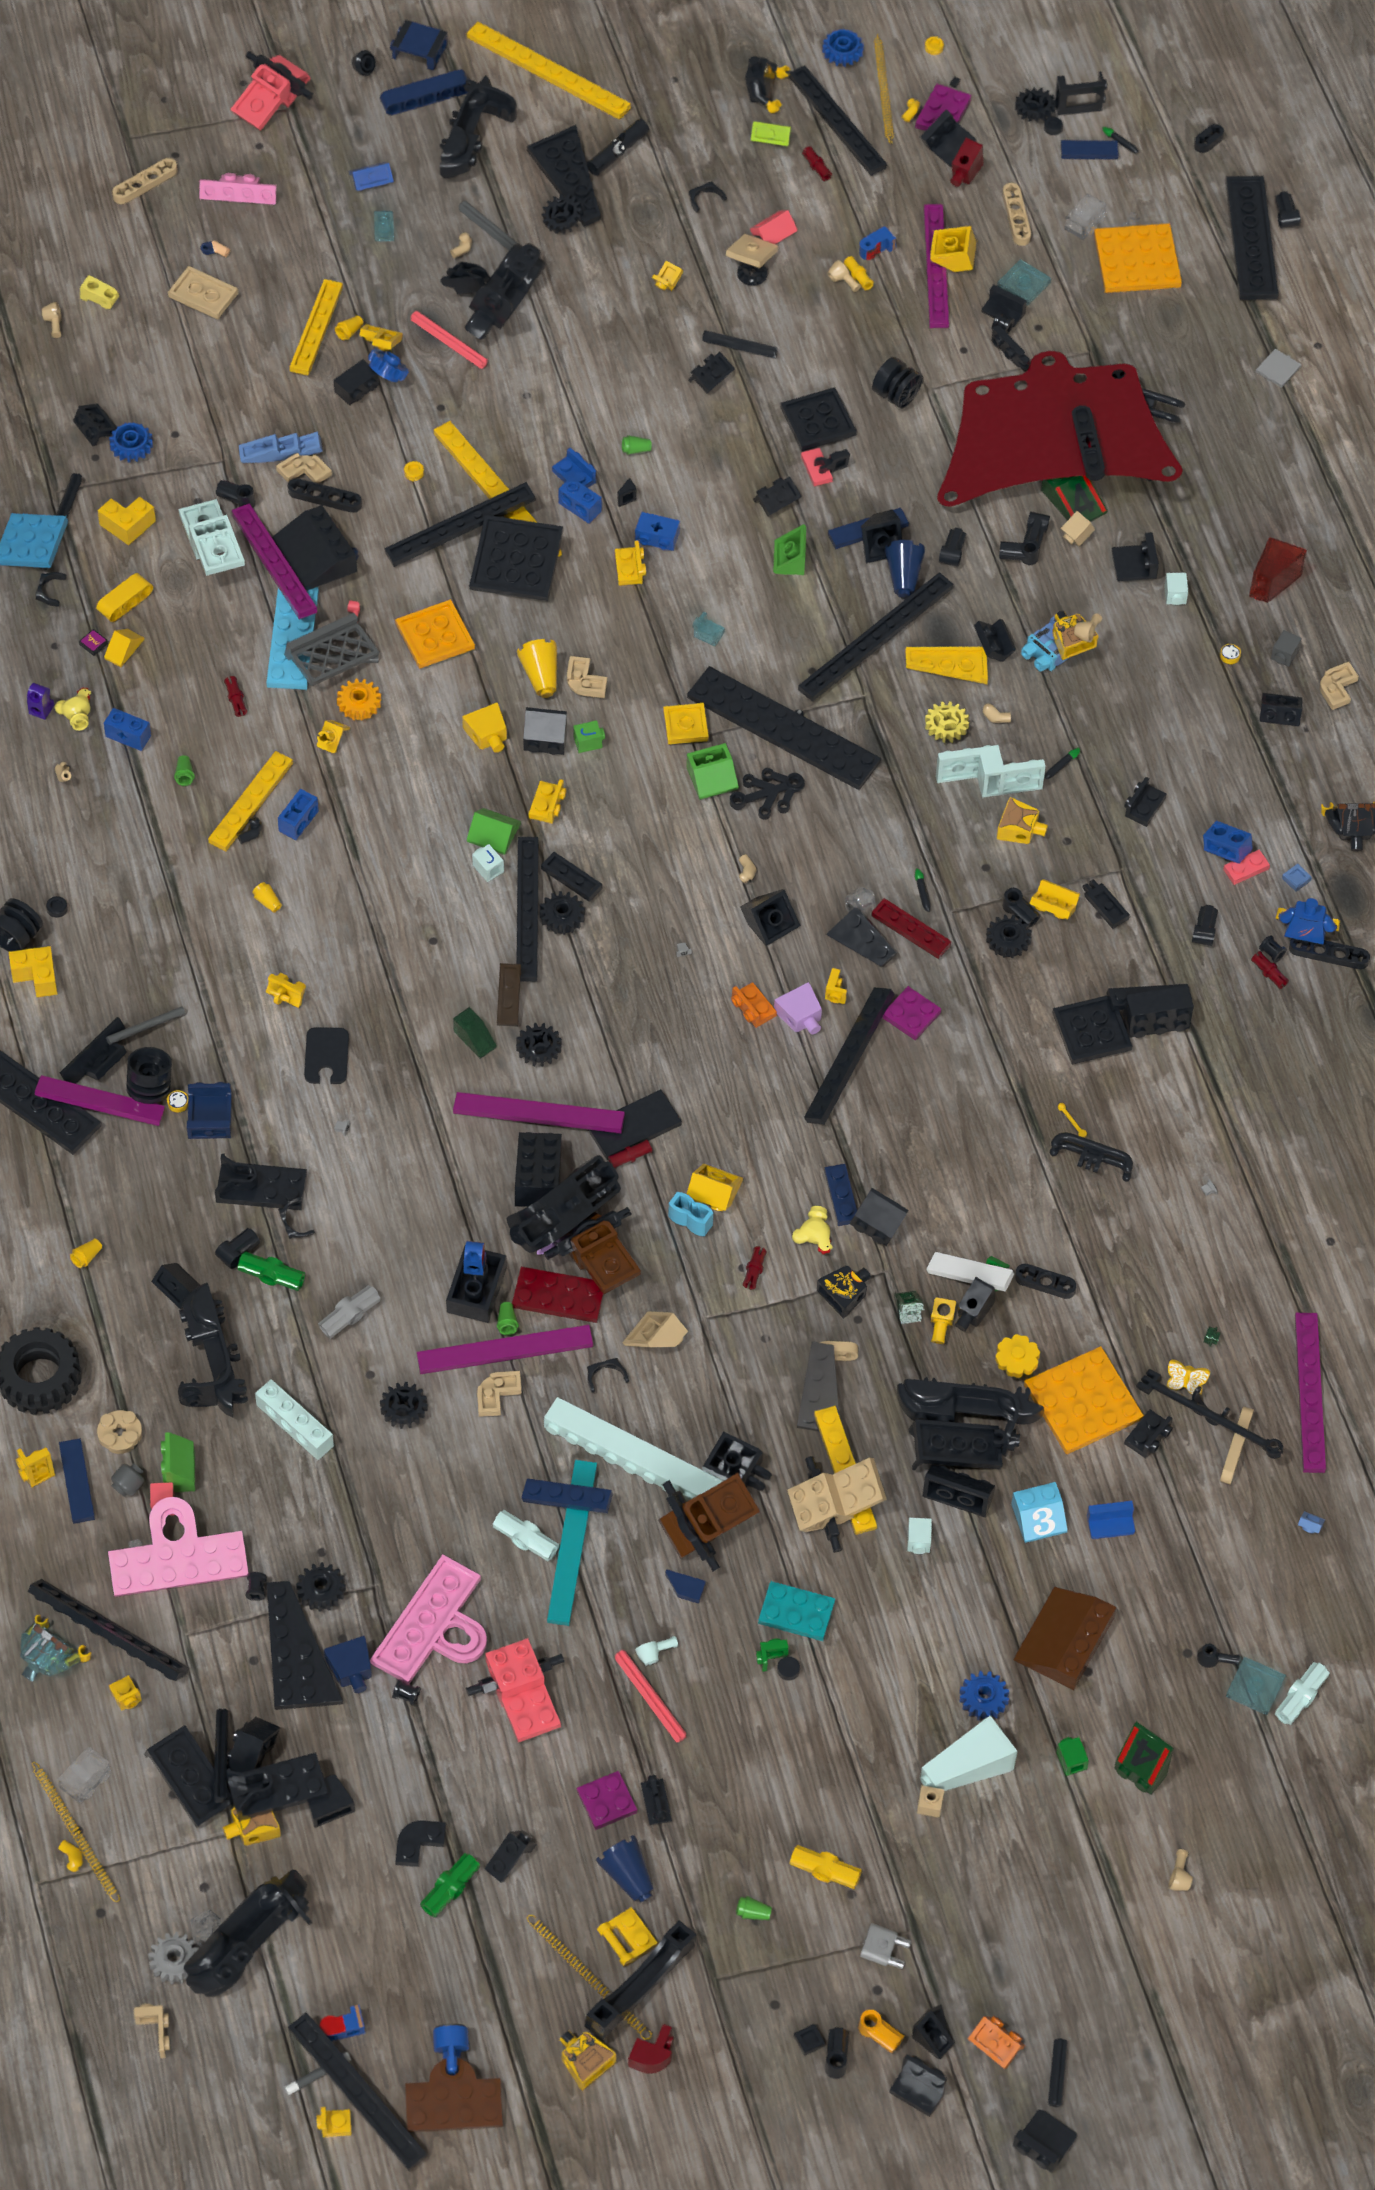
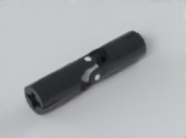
M637 119L615 140L587 162L588 170L595 176L601 174L624 154L625 150L632 147L649 132L647 123L642 119Z

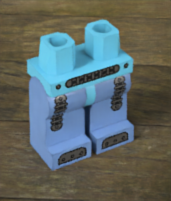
M1054 617L1041 630H1037L1034 634L1028 636L1027 644L1021 650V655L1025 659H1030L1033 656L1036 658L1034 665L1040 672L1047 668L1052 671L1056 666L1067 660H1062L1052 635L1053 625L1057 622Z

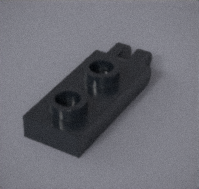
M1000 325L993 327L991 338L993 345L998 347L1005 357L1011 360L1017 367L1027 370L1029 368V358L1025 355V351Z
M1093 879L1089 881V884L1086 883L1082 886L1085 891V898L1112 929L1129 920L1130 914L1104 884H1098Z

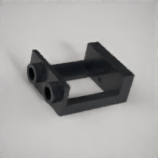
M1102 71L1098 73V81L1066 84L1064 75L1057 76L1054 98L1056 99L1057 116L1102 111L1103 103L1106 102L1104 91L1107 90V80L1103 79ZM1096 93L1097 102L1066 106L1067 96Z

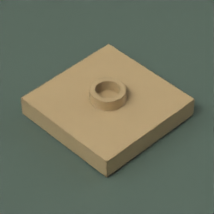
M744 234L726 250V256L760 268L778 252V245Z

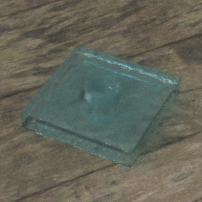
M1020 259L997 282V286L1027 300V305H1029L1051 283V278Z
M1244 1656L1226 1697L1268 1715L1286 1675Z

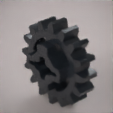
M1033 87L1030 91L1026 88L1025 93L1020 92L1019 96H1016L1015 110H1017V115H1022V119L1028 118V122H1031L1032 119H1035L1036 123L1039 119L1046 121V116L1051 118L1052 113H1055L1056 99H1054V94L1049 95V90L1043 92V88L1036 90Z
M560 194L558 199L553 196L554 201H547L548 207H543L545 213L541 214L545 226H547L550 232L554 230L555 234H558L559 231L565 234L566 230L572 232L573 226L578 227L577 221L583 220L580 216L584 214L581 203L578 202L576 197L572 198L570 194H567L566 197Z
M534 1023L533 1028L527 1025L526 1032L520 1030V1036L516 1038V1051L519 1052V1058L525 1057L526 1064L532 1061L534 1067L537 1063H540L541 1067H543L546 1061L552 1064V1058L558 1059V1053H561L562 1039L559 1038V1032H553V1026L545 1028V1023L541 1027Z
M405 1382L404 1386L396 1383V1388L394 1389L389 1386V1393L383 1392V1399L380 1400V1407H382L380 1408L381 1415H384L385 1422L391 1420V1426L394 1427L396 1424H399L400 1429H403L404 1424H407L409 1428H412V1422L420 1424L419 1417L425 1418V1411H428V1404H426L427 1396H423V1389L417 1390L416 1384L408 1387V1382ZM393 1401L391 1408H389L390 1402ZM418 1402V1408L417 1410H415L414 1407H416V1403Z

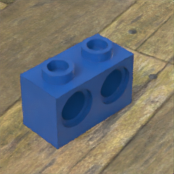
M570 477L558 489L559 504L588 524L602 512V497L574 478Z
M300 789L278 816L279 832L297 840L319 812L318 797Z
M1216 821L1203 835L1204 851L1238 864L1252 850L1251 833Z

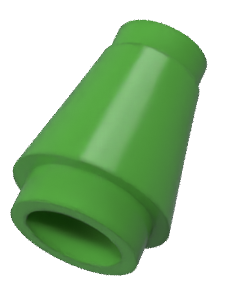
M631 435L622 438V452L627 453V455L651 451V439Z
M182 755L178 758L174 779L179 785L188 786L194 780L195 775L190 758Z
M503 1302L500 1304L497 1329L503 1335H512L517 1331L519 1324L513 1304Z
M746 1896V1898L740 1897L736 1915L741 1916V1919L769 1920L772 1907L749 1896Z

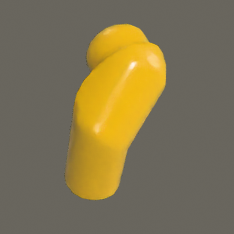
M914 98L908 100V109L901 116L907 123L911 121L920 108V102Z
M63 1840L58 1849L68 1855V1870L77 1872L83 1864L82 1852L68 1841Z

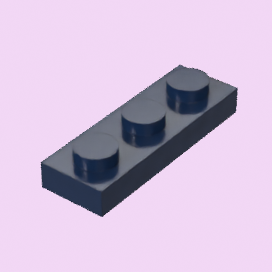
M846 1164L824 1167L837 1226L849 1225L857 1212Z

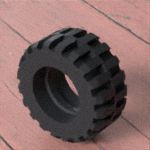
M33 1327L32 1331L24 1329L20 1335L14 1334L9 1337L10 1342H4L1 1346L2 1351H0V1391L3 1398L8 1401V1404L12 1407L17 1406L18 1411L25 1413L28 1410L30 1414L37 1415L38 1412H43V1414L50 1413L49 1410L51 1409L57 1411L62 1408L61 1404H68L72 1400L71 1394L76 1395L79 1390L78 1385L81 1384V1367L78 1352L73 1347V1342L69 1338H65L64 1334L59 1331L53 1333L51 1328L40 1330V1327ZM37 1359L50 1360L59 1366L57 1372L50 1379L43 1382L32 1383L18 1376L19 1371L25 1364Z

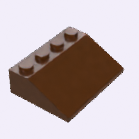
M1054 1587L1015 1655L1014 1661L1075 1690L1114 1620L1116 1606L1094 1596Z

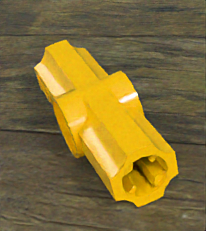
M799 1845L795 1847L790 1860V1865L812 1873L820 1881H833L855 1889L862 1871V1869L839 1861L837 1856L829 1852L818 1853Z

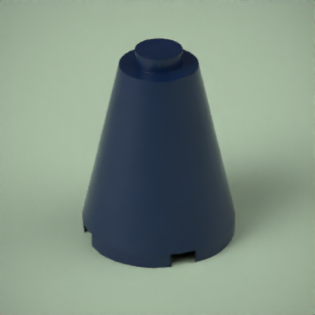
M897 540L891 542V546H885V553L894 593L900 598H908L914 593L925 555V546L919 543V546L914 545L912 540Z
M635 1835L630 1836L632 1841L626 1842L625 1839L603 1852L604 1858L602 1860L599 1857L595 1860L634 1902L639 1900L642 1903L653 1896L651 1892L654 1890L638 1840Z

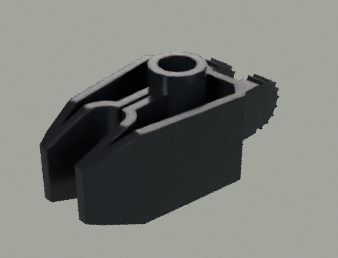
M462 261L453 268H449L446 271L448 276H443L440 282L445 287L454 288L457 294L477 292L491 278L480 265Z

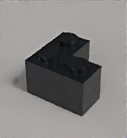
M255 1717L250 1722H246L241 1729H237L233 1736L234 1747L227 1755V1769L242 1773L260 1768L265 1754L275 1745L280 1727Z

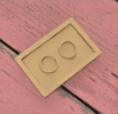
M190 266L186 268L168 291V297L215 319L220 318L238 294V288Z

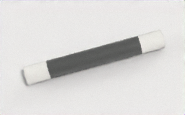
M347 2052L342 2054L348 2062L351 2061ZM319 2067L284 2088L287 2094L290 2095L326 2075V2073Z

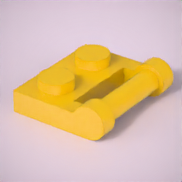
M632 1907L597 1928L599 1934L606 1938L620 1958L619 1962L623 1967L635 1962L658 1945ZM616 1928L632 1949L631 1953H627L612 1930Z

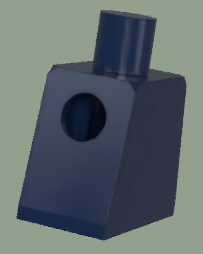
M365 1636L324 1649L325 1661L340 1686L352 1685L354 1693L364 1692L367 1689L364 1680L372 1677Z

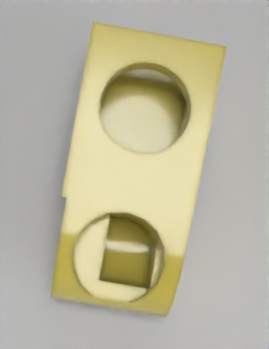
M90 275L80 286V299L84 301L89 299L105 309H111L119 298V293L115 288Z

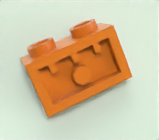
M753 982L740 990L737 986L732 988V1003L735 1007H739L742 1010L746 1021L751 1022L755 1028L776 1017L777 1011Z
M993 2015L992 2018L984 2016L968 2040L1006 2069L1017 2053L1025 2047L1021 2042L1023 2038L1013 2030L1008 2032L1003 2028L1004 2023Z

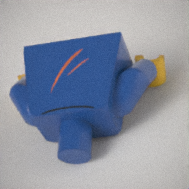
M1313 898L1307 899L1306 902L1298 901L1294 907L1289 909L1278 908L1275 919H1279L1282 923L1287 924L1284 937L1324 944L1326 932H1339L1340 920L1332 919L1330 915L1326 914V907L1318 905V901Z

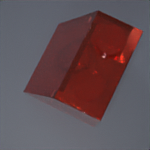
M1269 537L1253 572L1249 597L1268 603L1299 579L1303 573L1307 549Z

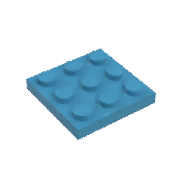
M11 513L0 541V565L51 568L68 523L67 517Z

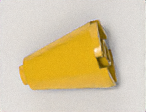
M537 639L523 644L522 650L517 649L518 658L536 694L542 698L551 697L556 692L557 644L554 640H550L551 643H547L545 639Z

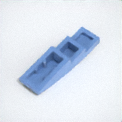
M318 432L302 437L294 433L281 438L274 434L239 445L240 461L242 463L282 461L299 453V456H308L323 452L321 436Z

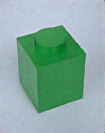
M1080 1737L1062 1739L1057 1745L1056 1753L1065 1776L1087 1770L1089 1759Z

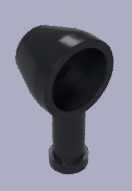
M1205 1644L1197 1652V1661L1203 1667L1211 1668L1216 1666L1218 1662L1239 1666V1654L1219 1653L1213 1644ZM1211 1650L1213 1653L1207 1654L1205 1651Z

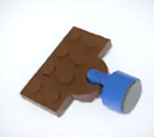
M463 2024L436 2026L433 2029L434 2052L443 2053V2060L434 2066L430 2073L429 2082L405 2083L407 2131L411 2133L503 2127L500 2078L476 2079L474 2069L468 2062L461 2059L460 2052L469 2050L468 2028Z

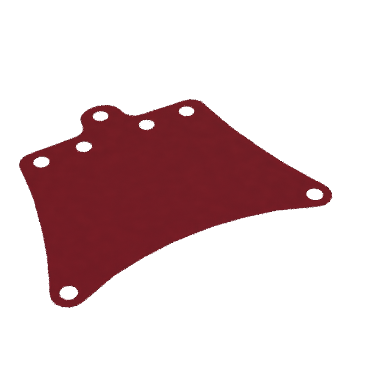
M1045 351L1031 359L1029 369L1023 374L977 380L967 384L964 389L962 419L955 449L937 494V500L941 505L952 507L983 494L1019 484L1062 477L1086 476L1072 420L1073 409L1081 405L1088 406L1091 409L1105 465V475L1133 476L1171 482L1182 475L1183 469L1155 424L1144 398L1137 370L1133 365L1114 364L1076 368L1068 363L1066 356L1061 352ZM1052 356L1055 358V362L1052 365L1046 366L1042 363V359ZM1123 370L1125 376L1121 379H1115L1112 377L1113 371ZM1077 374H1084L1087 379L1083 383H1076L1073 377ZM1022 380L1026 381L1028 385L1023 390H1017L1014 384ZM985 385L989 388V391L984 395H979L976 393V388ZM1088 438L1086 439V443L1088 444V448H1091V443ZM1173 467L1176 470L1175 474L1164 476L1162 474L1163 468ZM953 491L957 493L958 497L954 501H947L944 499V495L947 492Z

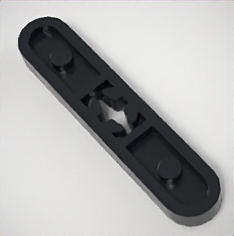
M1077 406L1072 411V420L1085 475L1089 480L1098 481L1105 476V465L1092 412L1088 406ZM1088 438L1091 443V448H1088V444L1086 443V439Z

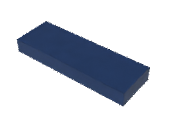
M1061 140V159L1118 160V141Z

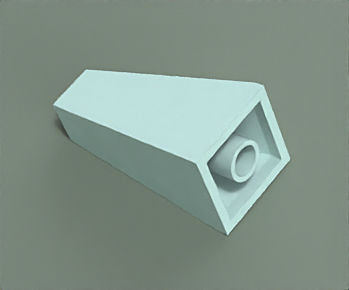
M989 1716L925 1764L921 1769L920 1780L924 1786L944 1789L946 1791L1014 1770L1017 1750L993 1718Z

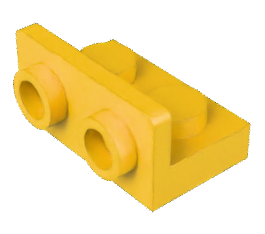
M639 540L635 541L634 547L615 549L619 586L642 584V578L646 575L645 563H641V560L644 559L643 547H639Z
M559 779L558 785L544 781L539 782L529 811V818L553 824L555 816L558 817L560 813V800L565 799L567 789L564 788V780Z
M46 1447L32 1452L28 1457L24 1455L21 1448L16 1450L18 1458L15 1460L19 1467V1475L24 1482L28 1481L31 1488L55 1476L51 1455Z

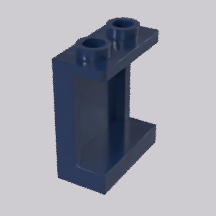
M224 1082L188 1084V1139L231 1138V1084Z

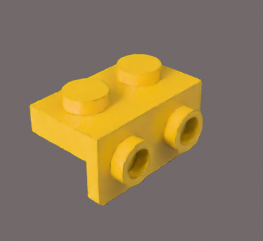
M1042 879L1038 891L1031 898L1030 904L1039 911H1048L1057 918L1068 919L1075 912L1080 894Z

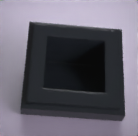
M630 478L617 492L618 507L636 501V486Z

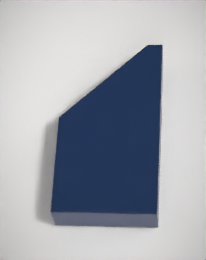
M666 1569L665 1576L670 1581L677 1597L699 1604L706 1581Z

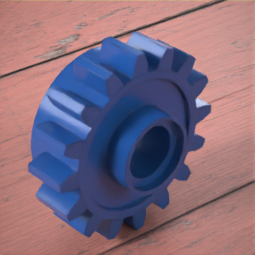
M840 29L827 34V39L823 40L822 53H824L825 59L829 58V63L835 61L836 66L842 63L843 67H845L846 63L853 65V60L859 61V57L863 55L864 44L861 43L862 38H858L857 33Z
M374 348L368 356L369 366L377 374L389 381H403L409 373L406 365L400 363L401 360L391 352H383L380 349Z
M135 422L124 423L121 426H117V429L112 431V437H109L110 450L113 451L115 457L119 456L121 461L127 458L129 463L131 459L138 462V457L145 459V453L150 454V448H153L152 433H149V429L144 428L143 424L139 425Z
M979 1671L978 1677L973 1673L970 1674V1681L964 1679L963 1686L960 1687L961 1695L959 1702L963 1703V1711L968 1710L969 1716H975L977 1720L981 1718L986 1719L989 1716L998 1718L999 1711L1004 1713L1005 1705H1008L1009 1689H1005L1006 1682H999V1675L995 1676V1678L991 1677L990 1671L987 1673V1676H984L982 1671ZM985 1694L989 1696V1698H982L979 1695Z

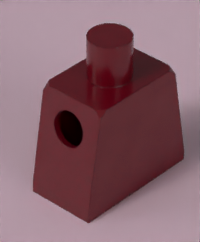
M968 138L965 139L952 162V178L950 179L952 185L959 187L962 182L968 185L973 181L984 165L982 144Z

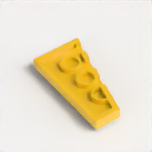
M905 647L907 669L988 684L987 656L983 647Z

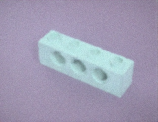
M269 1380L255 1393L256 1405L317 1460L334 1447L333 1434L273 1380Z

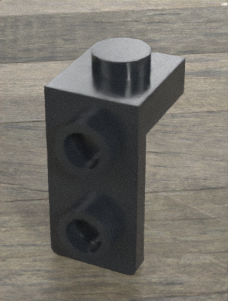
M523 1830L509 1832L486 1865L485 1870L499 1882H504L523 1853L532 1852L537 1844L532 1841V1836Z

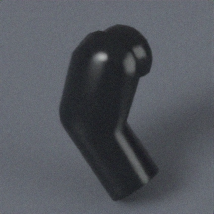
M251 817L248 821L250 824L248 830L237 835L240 844L251 841L259 836L262 823L258 817Z

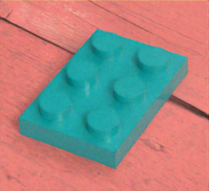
M770 1581L758 1624L823 1641L835 1604V1598Z

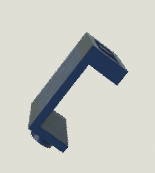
M405 20L403 25L398 28L396 39L391 41L392 59L396 60L398 54L402 51L426 58L427 69L434 71L448 45L447 31Z

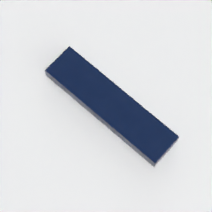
M902 508L894 509V512L900 518L901 529L908 527L909 522ZM869 518L828 530V536L834 548L838 549L863 541L861 526Z
M81 1438L59 1442L73 1524L95 1520Z

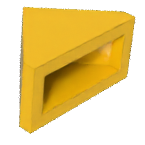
M129 629L115 630L104 659L122 667L144 641V637Z

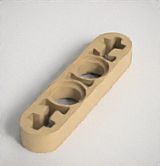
M170 158L163 159L117 185L113 189V200L118 204H125L174 177L177 174L176 161ZM152 174L158 176L156 179L148 178V176ZM135 183L142 184L139 188L132 187Z
M1007 183L1003 187V200L1012 237L1017 245L1025 246L1030 242L1031 230L1021 190L1017 184ZM1018 205L1020 208L1012 209L1010 206ZM1021 219L1023 223L1016 224L1014 220Z
M1243 1406L1238 1425L1249 1429L1254 1409ZM1236 1433L1234 1434L1220 1478L1221 1482L1227 1484L1232 1482L1245 1441L1244 1437Z

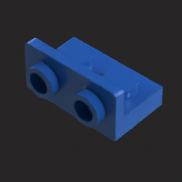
M571 448L567 449V456L552 466V472L564 483L570 477L587 488L596 483V470L594 466L588 464L580 453L575 452Z

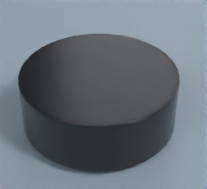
M1051 117L1047 118L1044 122V131L1049 135H1059L1063 130V122L1060 118Z
M60 896L52 897L46 903L47 912L51 917L59 918L67 913V902Z
M790 1656L782 1658L777 1665L778 1675L784 1680L795 1679L800 1673L798 1660Z

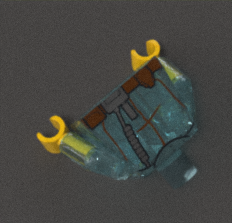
M36 1615L35 1623H32L21 1635L20 1657L29 1663L22 1672V1675L32 1682L39 1672L47 1676L57 1675L77 1665L80 1661L87 1662L91 1658V1652L85 1655L82 1654L86 1650L85 1645H81L78 1648V1653H74L75 1649L48 1630V1618L41 1622V1615Z

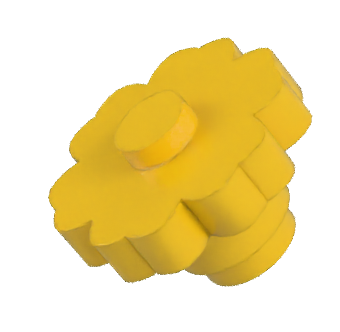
M1015 1334L1012 1339L1005 1337L997 1345L995 1361L1000 1370H1006L1008 1376L1020 1378L1023 1373L1031 1375L1037 1369L1040 1351L1036 1343L1029 1342L1027 1336Z

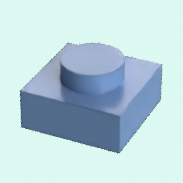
M1304 1511L1298 1525L1306 1532L1319 1533L1325 1519Z

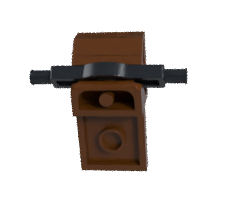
M628 1207L619 1212L612 1210L603 1216L596 1212L592 1213L555 1241V1247L544 1252L547 1260L558 1254L561 1256L569 1254L580 1270H587L603 1294L641 1275L640 1268L618 1239V1233L615 1228L622 1224L621 1220L632 1215Z
M738 1473L687 1502L681 1491L676 1492L672 1483L668 1480L662 1485L669 1496L666 1500L673 1511L661 1517L658 1521L680 1559L696 1550L701 1560H706L712 1572H714L720 1566L713 1556L716 1554V1551L710 1542L758 1514L760 1510Z

